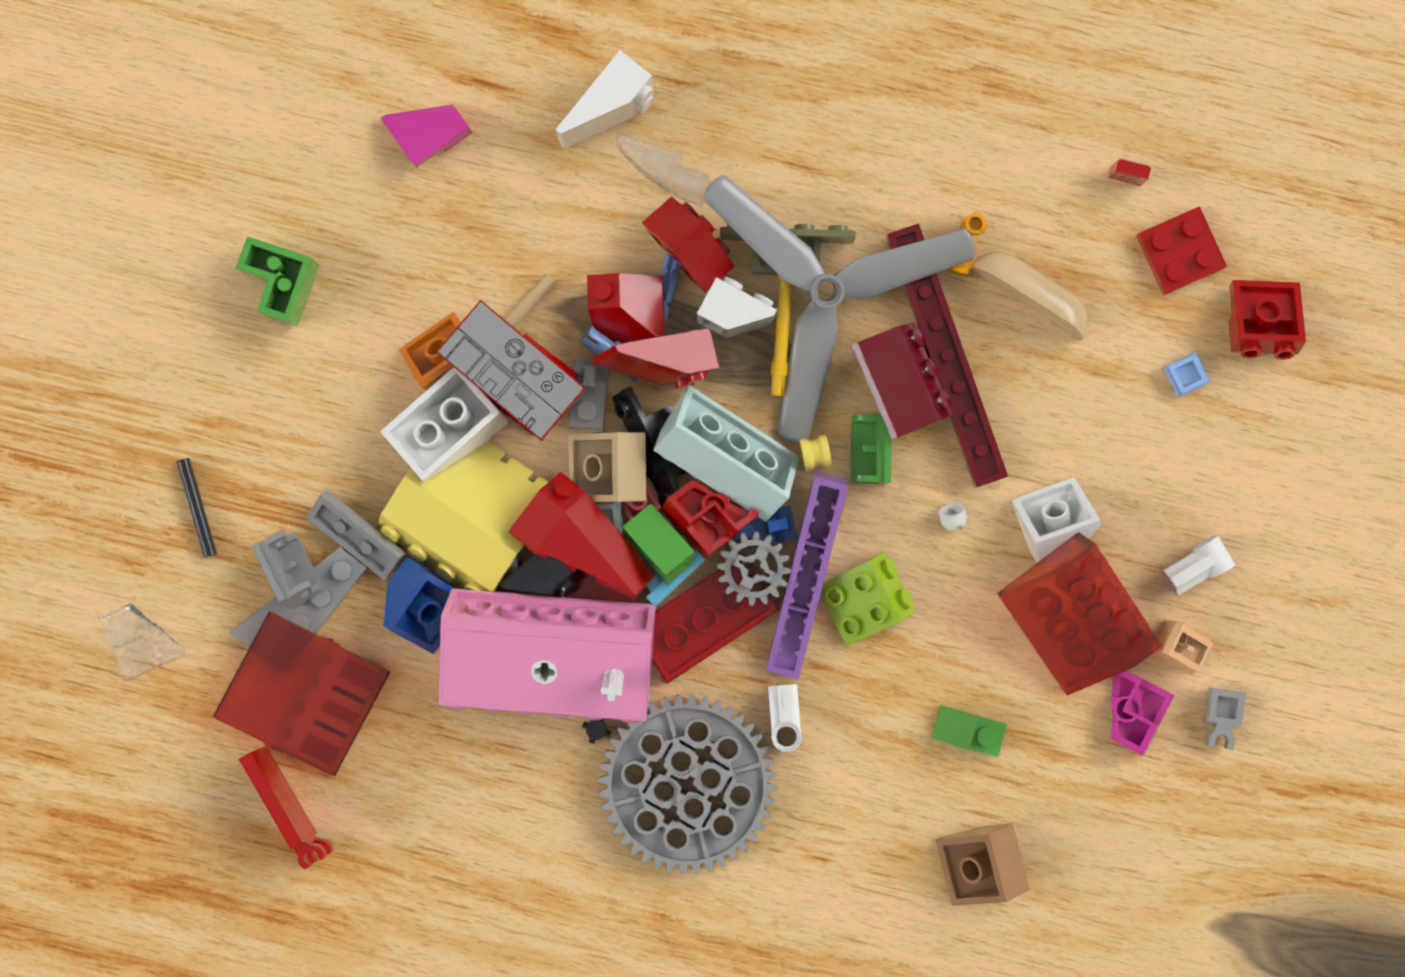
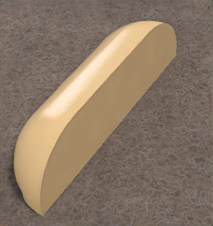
M992 252L974 261L972 272L1080 340L1083 339L1088 326L1087 312L1081 300L1072 292L1008 253Z

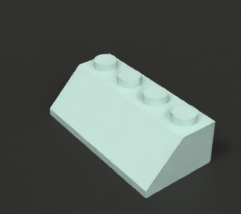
M690 385L685 389L661 428L654 447V451L664 459L676 464L690 473L691 476L706 483L719 493L730 497L732 501L747 511L750 508L755 509L759 513L758 517L765 522L789 499L800 457Z

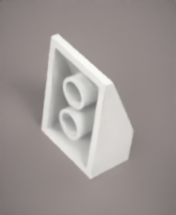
M619 50L555 129L560 145L567 149L633 119L638 112L643 114L654 100L652 96L654 93L652 75Z
M453 367L380 432L420 479L426 482L485 444L509 421L476 385Z

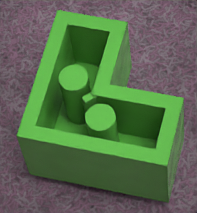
M247 236L236 269L246 275L267 282L257 312L266 317L298 327L320 264L310 257Z

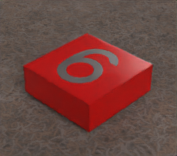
M1119 159L1111 166L1108 178L1141 186L1149 179L1151 168L1147 165Z

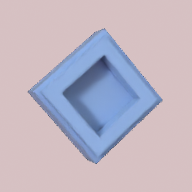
M1196 352L1163 367L1177 397L1210 383Z

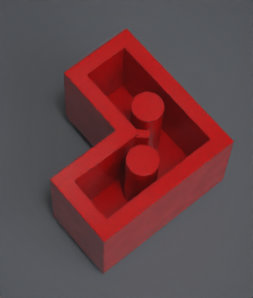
M671 196L642 222L656 243L673 257L688 279L704 293L711 288L716 277L719 279L723 278L735 267L727 256L731 252L730 249L719 237L714 238L711 234L715 231L712 224L703 215L699 216L688 202L680 204Z

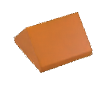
M454 312L399 349L418 384L426 391L453 368L436 351L461 323Z

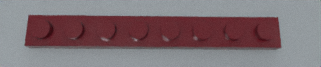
M919 223L886 235L890 250L925 240ZM937 273L903 285L918 329L923 334L924 346L928 357L937 367V379L942 390L948 394L951 400L950 409L953 415L950 416L974 487L977 488L1009 477Z

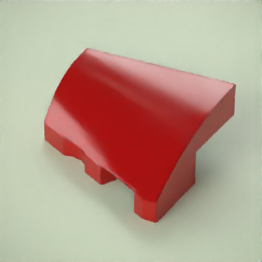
M691 480L669 496L662 507L663 512L705 560L727 544L759 515L755 509L750 508L747 511L729 502L730 497L721 493H713L705 485Z

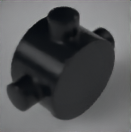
M604 719L591 720L589 723L583 722L582 728L586 729L589 743L595 744L596 740H600L604 736L609 738L611 731L607 730Z

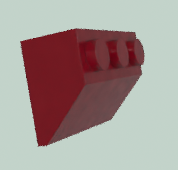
M914 322L897 326L852 345L892 440L953 415L950 409L951 400L940 386L937 379V367L929 359L924 348L925 340L923 334L915 327Z

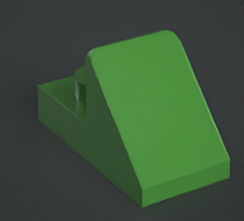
M940 705L932 738L963 749H971L998 757L1007 724Z

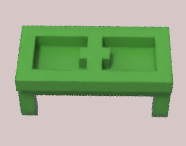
M857 414V416H852L851 483H890L891 437L882 415Z
M649 504L622 526L626 539L668 586L674 583V580L693 565L694 561L691 558L696 555L695 551L652 504Z

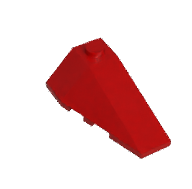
M561 471L538 491L509 530L512 536L534 554L545 559L548 555L566 564L565 568L573 572L579 569L594 576L596 582L633 599L656 576L591 497Z

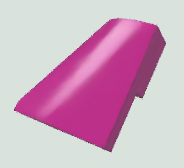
M453 104L386 114L381 117L416 168L443 149L445 152L472 134L470 127Z
M1114 665L1111 670L1112 740L1141 755H1145L1175 695Z

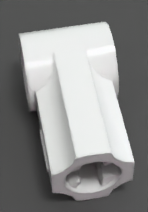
M1215 535L1199 543L1191 549L1192 552L1161 571L1169 588L1172 589L1175 595H1180L1207 578L1212 579L1225 573L1236 564L1219 536Z
M797 684L768 686L772 742L782 752L794 751L799 747L802 740ZM785 726L793 728L796 732V740L789 746L781 745L776 738L778 730Z

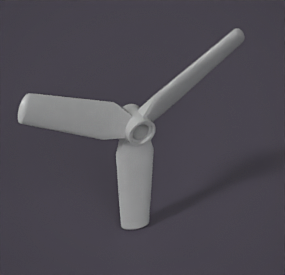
M722 175L716 178L704 193L705 202L784 281L806 290L810 299L796 322L784 396L782 397L776 430L780 438L793 443H799V439L806 438L808 440L838 335L836 306L843 299H867L971 261L975 256L973 237L967 229L858 258L836 274L831 275L824 272L814 252L808 245L727 176ZM829 281L834 287L833 295L828 299L822 300L817 293L818 287L821 283Z

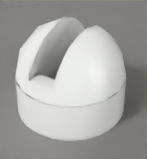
M948 504L941 507L938 511L940 522L943 528L948 531L955 532L956 527L962 529L967 523L966 509L962 504Z

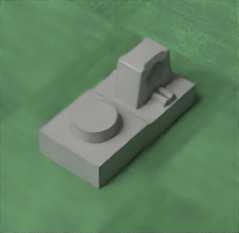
M575 360L574 371L579 374L576 380L586 390L571 407L569 427L604 430L608 370L594 366L592 361Z

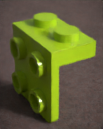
M885 551L861 565L824 582L820 594L843 641L848 645L897 624L916 611L913 606L912 595L904 588L898 577L896 564L888 557Z

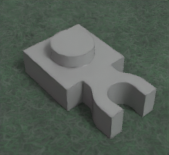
M1209 687L1204 721L1212 722L1213 724L1211 730L1206 735L1205 745L1215 747L1216 737L1223 735L1225 738L1223 748L1234 750L1235 739L1232 734V726H1242L1246 693Z

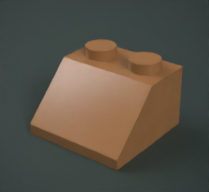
M1013 823L983 826L936 839L952 905L1008 902L1030 890Z

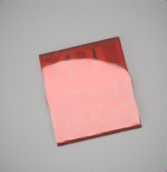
M269 611L213 717L264 742V745L281 753L285 752L321 771L336 776L391 672L340 646L332 638L324 635L320 636Z

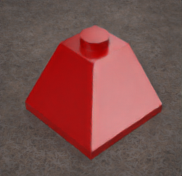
M628 273L587 275L588 311L593 327L614 343L619 341L621 344L665 336L664 276Z

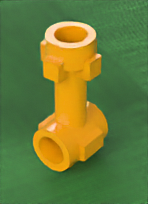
M978 212L964 217L960 225L962 230L967 229L971 233L974 244L976 243L977 236L984 234L988 226L982 214ZM971 260L951 267L949 271L968 277L969 272L974 269L972 266L975 262Z

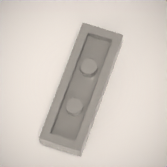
M328 490L319 496L306 517L384 581L391 576L406 553Z

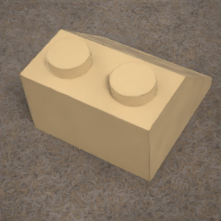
M645 433L568 434L569 479L583 489L594 502L646 501Z

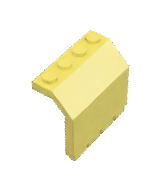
M488 440L485 444L426 482H423L411 468L380 514L377 529L393 543L397 542L406 548L415 560L419 562L425 561L435 568L437 574L444 580L453 581L466 590L495 592L501 579L525 547L509 533V530L534 496L548 481L538 476L534 483L529 480L534 473L531 469L513 457L506 464L502 462L506 452Z

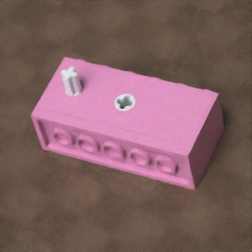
M452 588L441 614L438 705H448L452 709H464L466 707L482 708L488 712L510 710L517 711L523 715L548 713L560 718L573 715L585 716L590 720H602L604 718L620 719L626 723L646 721L650 694L656 605Z

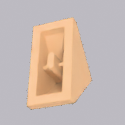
M1165 620L1151 651L1200 673L1213 642L1180 622Z

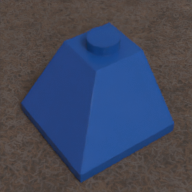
M406 556L387 583L383 626L434 654L440 646L441 614L451 589L458 588L441 578L431 569Z

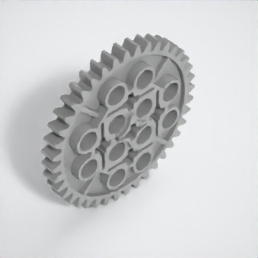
M680 694L676 695L675 704L673 705L670 704L667 697H663L662 708H659L652 701L650 702V713H647L646 721L628 723L630 729L619 726L617 730L622 739L614 737L610 739V743L616 750H605L604 755L611 762L601 763L600 768L608 772V775L600 776L598 782L608 786L599 791V796L609 798L608 801L601 805V809L612 810V813L606 817V823L617 822L612 833L613 835L622 832L625 834L620 844L623 846L632 842L631 855L638 853L640 850L643 851V863L651 857L655 858V869H658L663 861L667 862V872L671 873L675 864L679 865L681 874H685L688 865H692L695 874H699L700 864L703 863L710 872L712 871L714 860H717L724 867L725 855L728 854L733 860H737V847L745 852L748 851L746 839L757 842L758 838L753 831L754 828L765 830V825L759 820L760 817H771V813L764 806L775 804V800L768 796L767 793L776 791L777 787L767 783V780L776 777V772L766 770V767L774 763L773 758L762 757L769 750L768 745H757L763 737L761 733L751 736L750 733L754 728L753 722L743 726L744 714L740 713L735 718L731 717L733 706L730 705L724 711H721V701L718 699L712 707L708 706L707 696L702 698L700 704H696L694 694H690L687 703H683ZM694 722H702L707 726L708 733L701 740L693 739L688 733L689 726ZM653 734L659 737L662 744L661 748L656 752L645 750L642 745V740L645 736ZM724 739H731L736 742L737 750L732 756H723L718 751L719 743ZM673 743L664 759V768L667 771L665 773L659 771L653 777L648 788L644 790L652 775L653 767L649 762L651 760L657 762L659 758H662L669 744ZM706 745L710 746V754L718 762L713 759H705L703 763L699 762V754L695 752L694 748L704 749ZM677 752H685L690 756L691 763L685 769H678L672 763V756ZM632 764L640 765L644 770L645 776L640 781H631L626 776V768ZM707 769H715L721 776L720 781L714 786L705 785L701 780L702 773ZM689 776H692L694 778L693 784L697 789L688 788L686 792L681 790L682 783L678 778L686 780ZM731 777L723 791V801L726 804L724 807L718 805L715 809L713 808L707 821L703 824L711 810V800L708 797L710 795L716 796L719 792L721 793L727 780ZM666 781L673 786L674 793L671 797L660 798L656 794L655 786L659 782ZM737 786L746 787L750 792L749 798L743 803L735 802L730 796L733 788ZM693 798L700 800L704 806L702 812L698 815L688 814L684 809V804L687 800ZM672 805L676 806V814L680 816V819L672 817L670 821H666L664 819L665 813L661 808L669 809ZM644 811L652 812L657 818V823L651 828L641 826L638 821L640 813ZM719 816H728L733 822L732 828L727 832L717 831L713 825L715 819ZM674 828L682 829L687 836L686 840L680 845L672 844L667 838L670 830Z

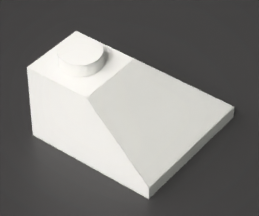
M1075 477L1011 499L1028 549L1041 571L1072 560L1101 525L1100 518Z

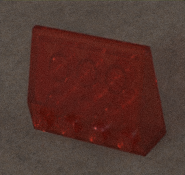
M1080 532L1076 533L996 593L1067 696L1136 667L1162 647L1096 543Z

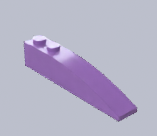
M814 471L790 567L791 573L788 575V585L785 587L766 667L767 672L799 679L848 489V478Z

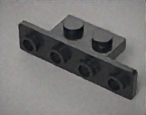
M629 386L612 397L615 412L622 419L628 432L645 433L646 476L652 481L658 494V501L661 507H663L667 498L680 489L675 477L687 473V471L664 459L654 451L660 430L674 408L670 405L645 416L632 387Z

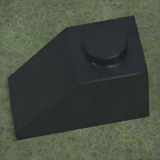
M534 554L505 578L500 585L503 589L520 593L566 597L578 588V583L586 576L579 569L573 572L565 568V563L548 555L545 559Z

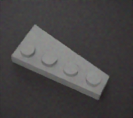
M339 547L314 567L325 589L324 591L295 609L279 603L277 597H275L230 633L280 673L285 674L368 569L367 566L343 547Z

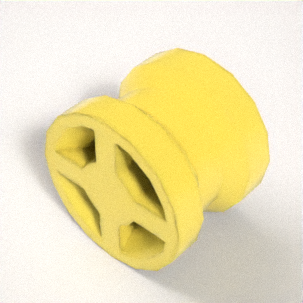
M820 435L816 440L811 441L806 438L799 439L800 453L805 472L812 471L814 467L822 466L825 469L832 467L826 435Z

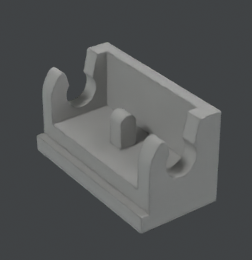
M281 530L260 543L257 542L252 545L279 603L295 609L325 590L298 534L293 532L286 536L284 530Z

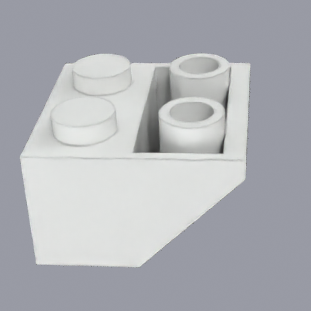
M716 277L697 312V323L710 328V330L725 338H729L771 325L775 319L777 309L772 307L774 302L759 293H755L754 297L743 292V285L728 277H725L724 281Z

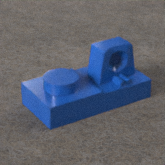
M791 507L779 508L767 522L757 517L731 540L738 545L741 543L740 534L744 533L748 540H752L754 532L759 533V540L764 541L768 535L772 536L770 544L797 539ZM748 546L740 551L757 548L758 546Z

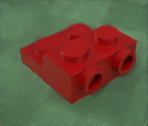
M1233 280L1229 286L1232 317L1228 322L1231 352H1240L1243 358H1256L1261 353H1273L1274 357L1279 360L1290 359L1295 354H1299L1306 343L1300 283Z

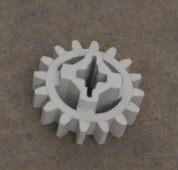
M754 532L752 540H748L744 533L740 534V544L737 545L736 542L730 540L728 543L732 549L731 552L721 551L720 553L726 559V562L717 564L718 569L725 570V575L719 578V582L728 581L729 586L725 592L729 594L735 590L738 593L736 596L737 602H740L745 596L748 597L750 606H753L755 598L759 597L763 604H767V595L769 593L777 598L780 595L776 587L778 585L787 587L788 585L782 579V575L791 573V569L783 567V562L790 559L789 555H779L778 552L783 545L780 543L774 547L771 546L772 536L770 535L764 541L759 540L758 532ZM758 546L753 555L743 557L737 554L738 551L745 547ZM769 552L775 559L776 573L768 568L766 558ZM755 559L759 560V567L769 576L756 574L753 578H749L747 576L748 570L739 563V560L744 563H753ZM731 564L740 570L742 579L739 586L733 580ZM763 580L771 584L762 591L750 592L753 584Z

